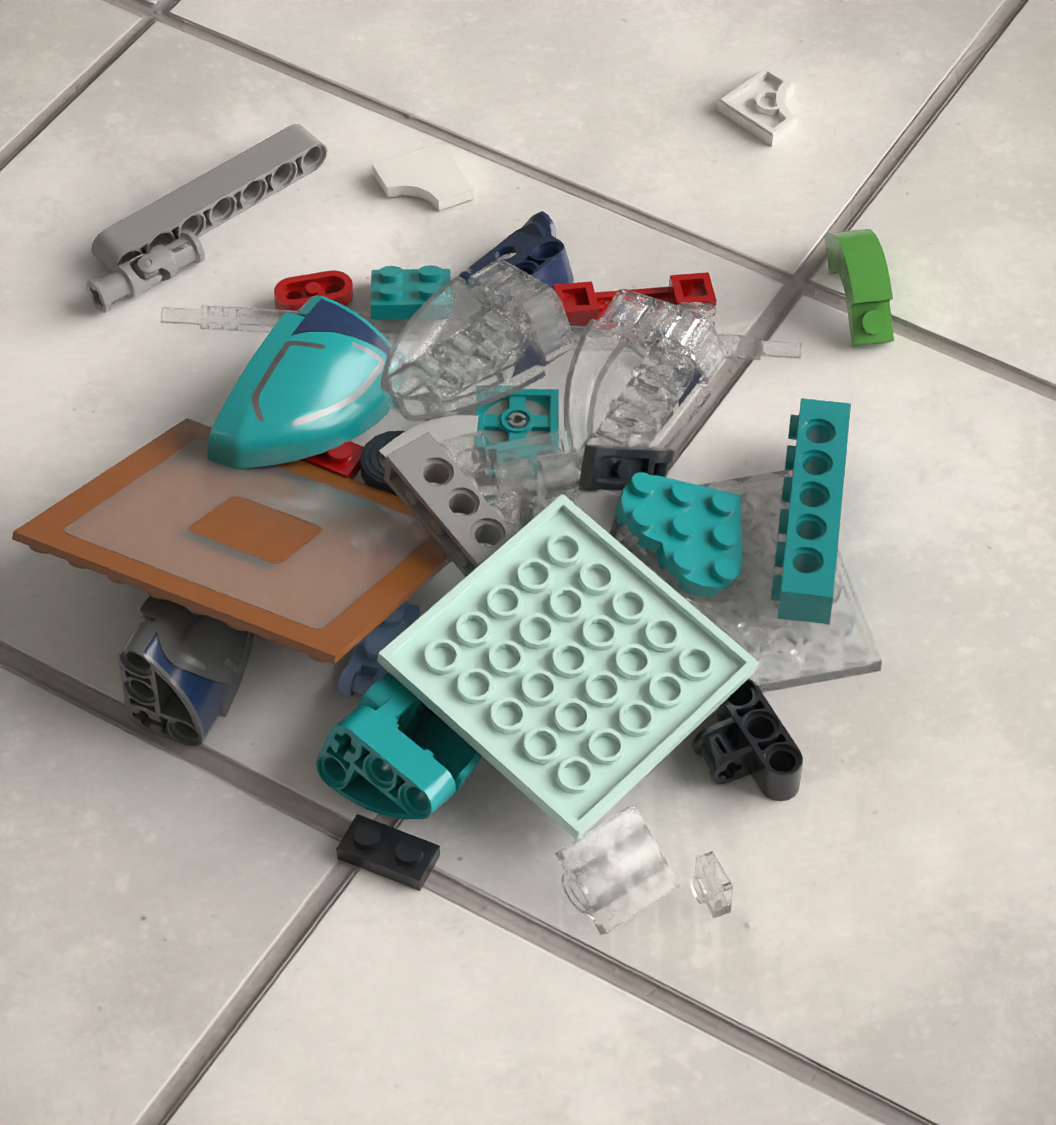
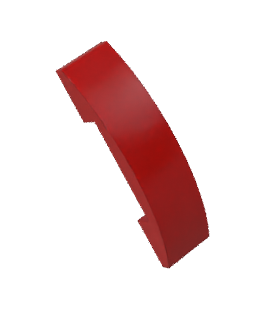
M709 272L670 275L668 287L595 292L592 281L553 284L552 288L559 319L599 329H638L632 324L625 322L608 323L620 304H623L627 309L654 327L693 317L715 307L717 302Z

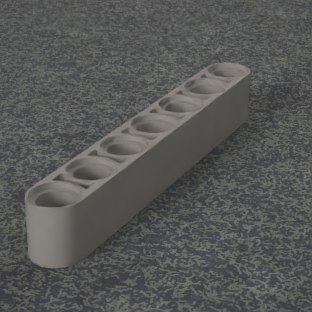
M300 124L290 125L103 230L93 241L92 254L113 273L116 266L141 254L150 253L151 248L158 244L165 246L180 238V234L185 230L194 232L199 238L317 170L327 157V147Z

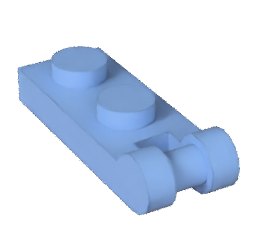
M404 602L356 645L347 668H344L341 673L338 693L351 697L354 693L364 695L371 686L388 673L377 662L378 653L420 617L419 606ZM362 675L372 677V679L362 677Z

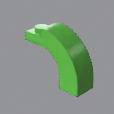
M871 229L826 234L825 243L829 274H839L844 287L851 345L860 346L894 341L890 300L893 299L891 281L885 255L876 234Z

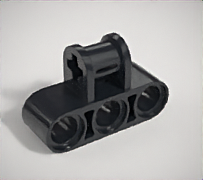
M747 679L718 707V723L708 726L695 736L691 744L692 749L698 756H703L710 767L709 775L714 783L726 784L750 774L767 798L774 801L790 800L799 791L803 764L802 753L758 685L753 680Z

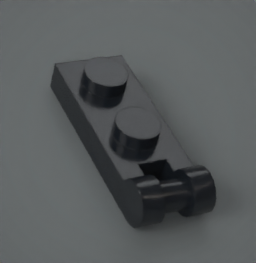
M585 444L579 486L591 490L622 491L633 475L639 472L667 478L668 466L673 464L675 450L662 447L649 448Z

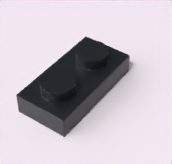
M359 814L355 816L336 848L337 859L419 891L422 889L440 857V845Z

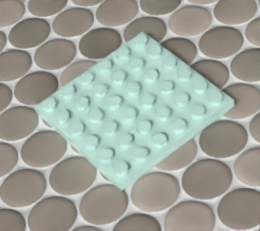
M563 494L378 653L377 659L380 665L576 841L751 677L759 665L755 658Z

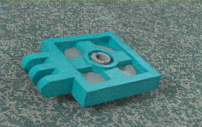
M477 388V393L488 388ZM497 388L477 397L476 415H478V425L475 439V461H496V479H504L505 467H512V479L521 480V467H528L529 480H537L538 461L558 462L559 389Z

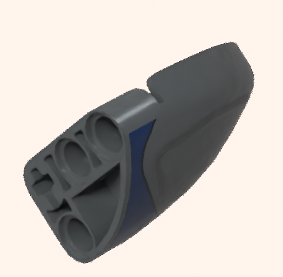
M149 596L140 608L141 616L147 620L140 621L118 653L126 712L130 720L138 727L181 744L196 747L203 743L219 715L226 717L241 684L249 660L254 633L235 630L229 627L226 622L208 615H197L180 604L167 599L161 600Z

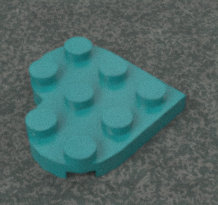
M643 472L633 475L617 500L615 512L620 527L625 524L629 531L639 538L636 543L637 545L656 553L660 569L663 570L666 567L670 574L680 581L677 586L679 589L695 596L714 597L717 596L720 590L732 586L740 575L743 563L740 495L662 476H652Z

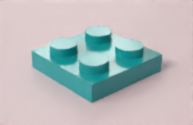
M428 265L420 269H401L397 266H385L380 270H372L371 320L450 319V269Z

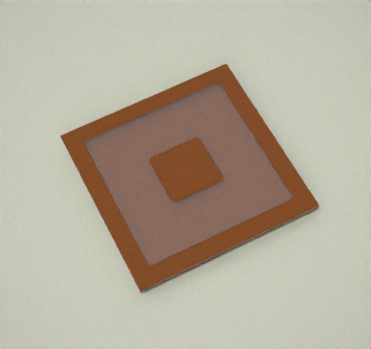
M188 418L13 531L12 540L28 545L31 550L37 553L51 554L68 561L73 567L95 571L107 576L114 583L131 585L146 591L153 598L167 599L187 607L194 614L208 615L226 622L229 627L235 630L252 632L267 638L270 643L276 646L290 647L308 654L315 661L335 664L452 561L398 496L356 480L345 478L301 460L245 469L230 468L207 459L208 438L212 427Z

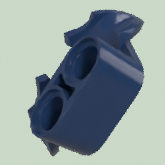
M541 211L530 217L520 229L505 238L471 265L467 271L461 272L457 280L469 285L470 281L481 287L497 276L504 287H508L510 296L525 314L539 311L554 300L553 284L573 283L574 277L565 246L562 241L556 238L555 225L550 216ZM510 253H516L514 256L510 258L499 259V257L505 254L510 255Z

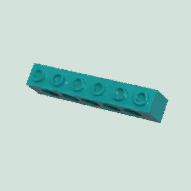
M801 398L799 415L791 414L788 439L796 440V446L787 445L785 470L793 471L792 477H784L781 502H788L789 509H780L778 534L786 535V541H777L774 567L783 568L782 575L773 574L771 600L779 601L777 619L830 625L851 403Z

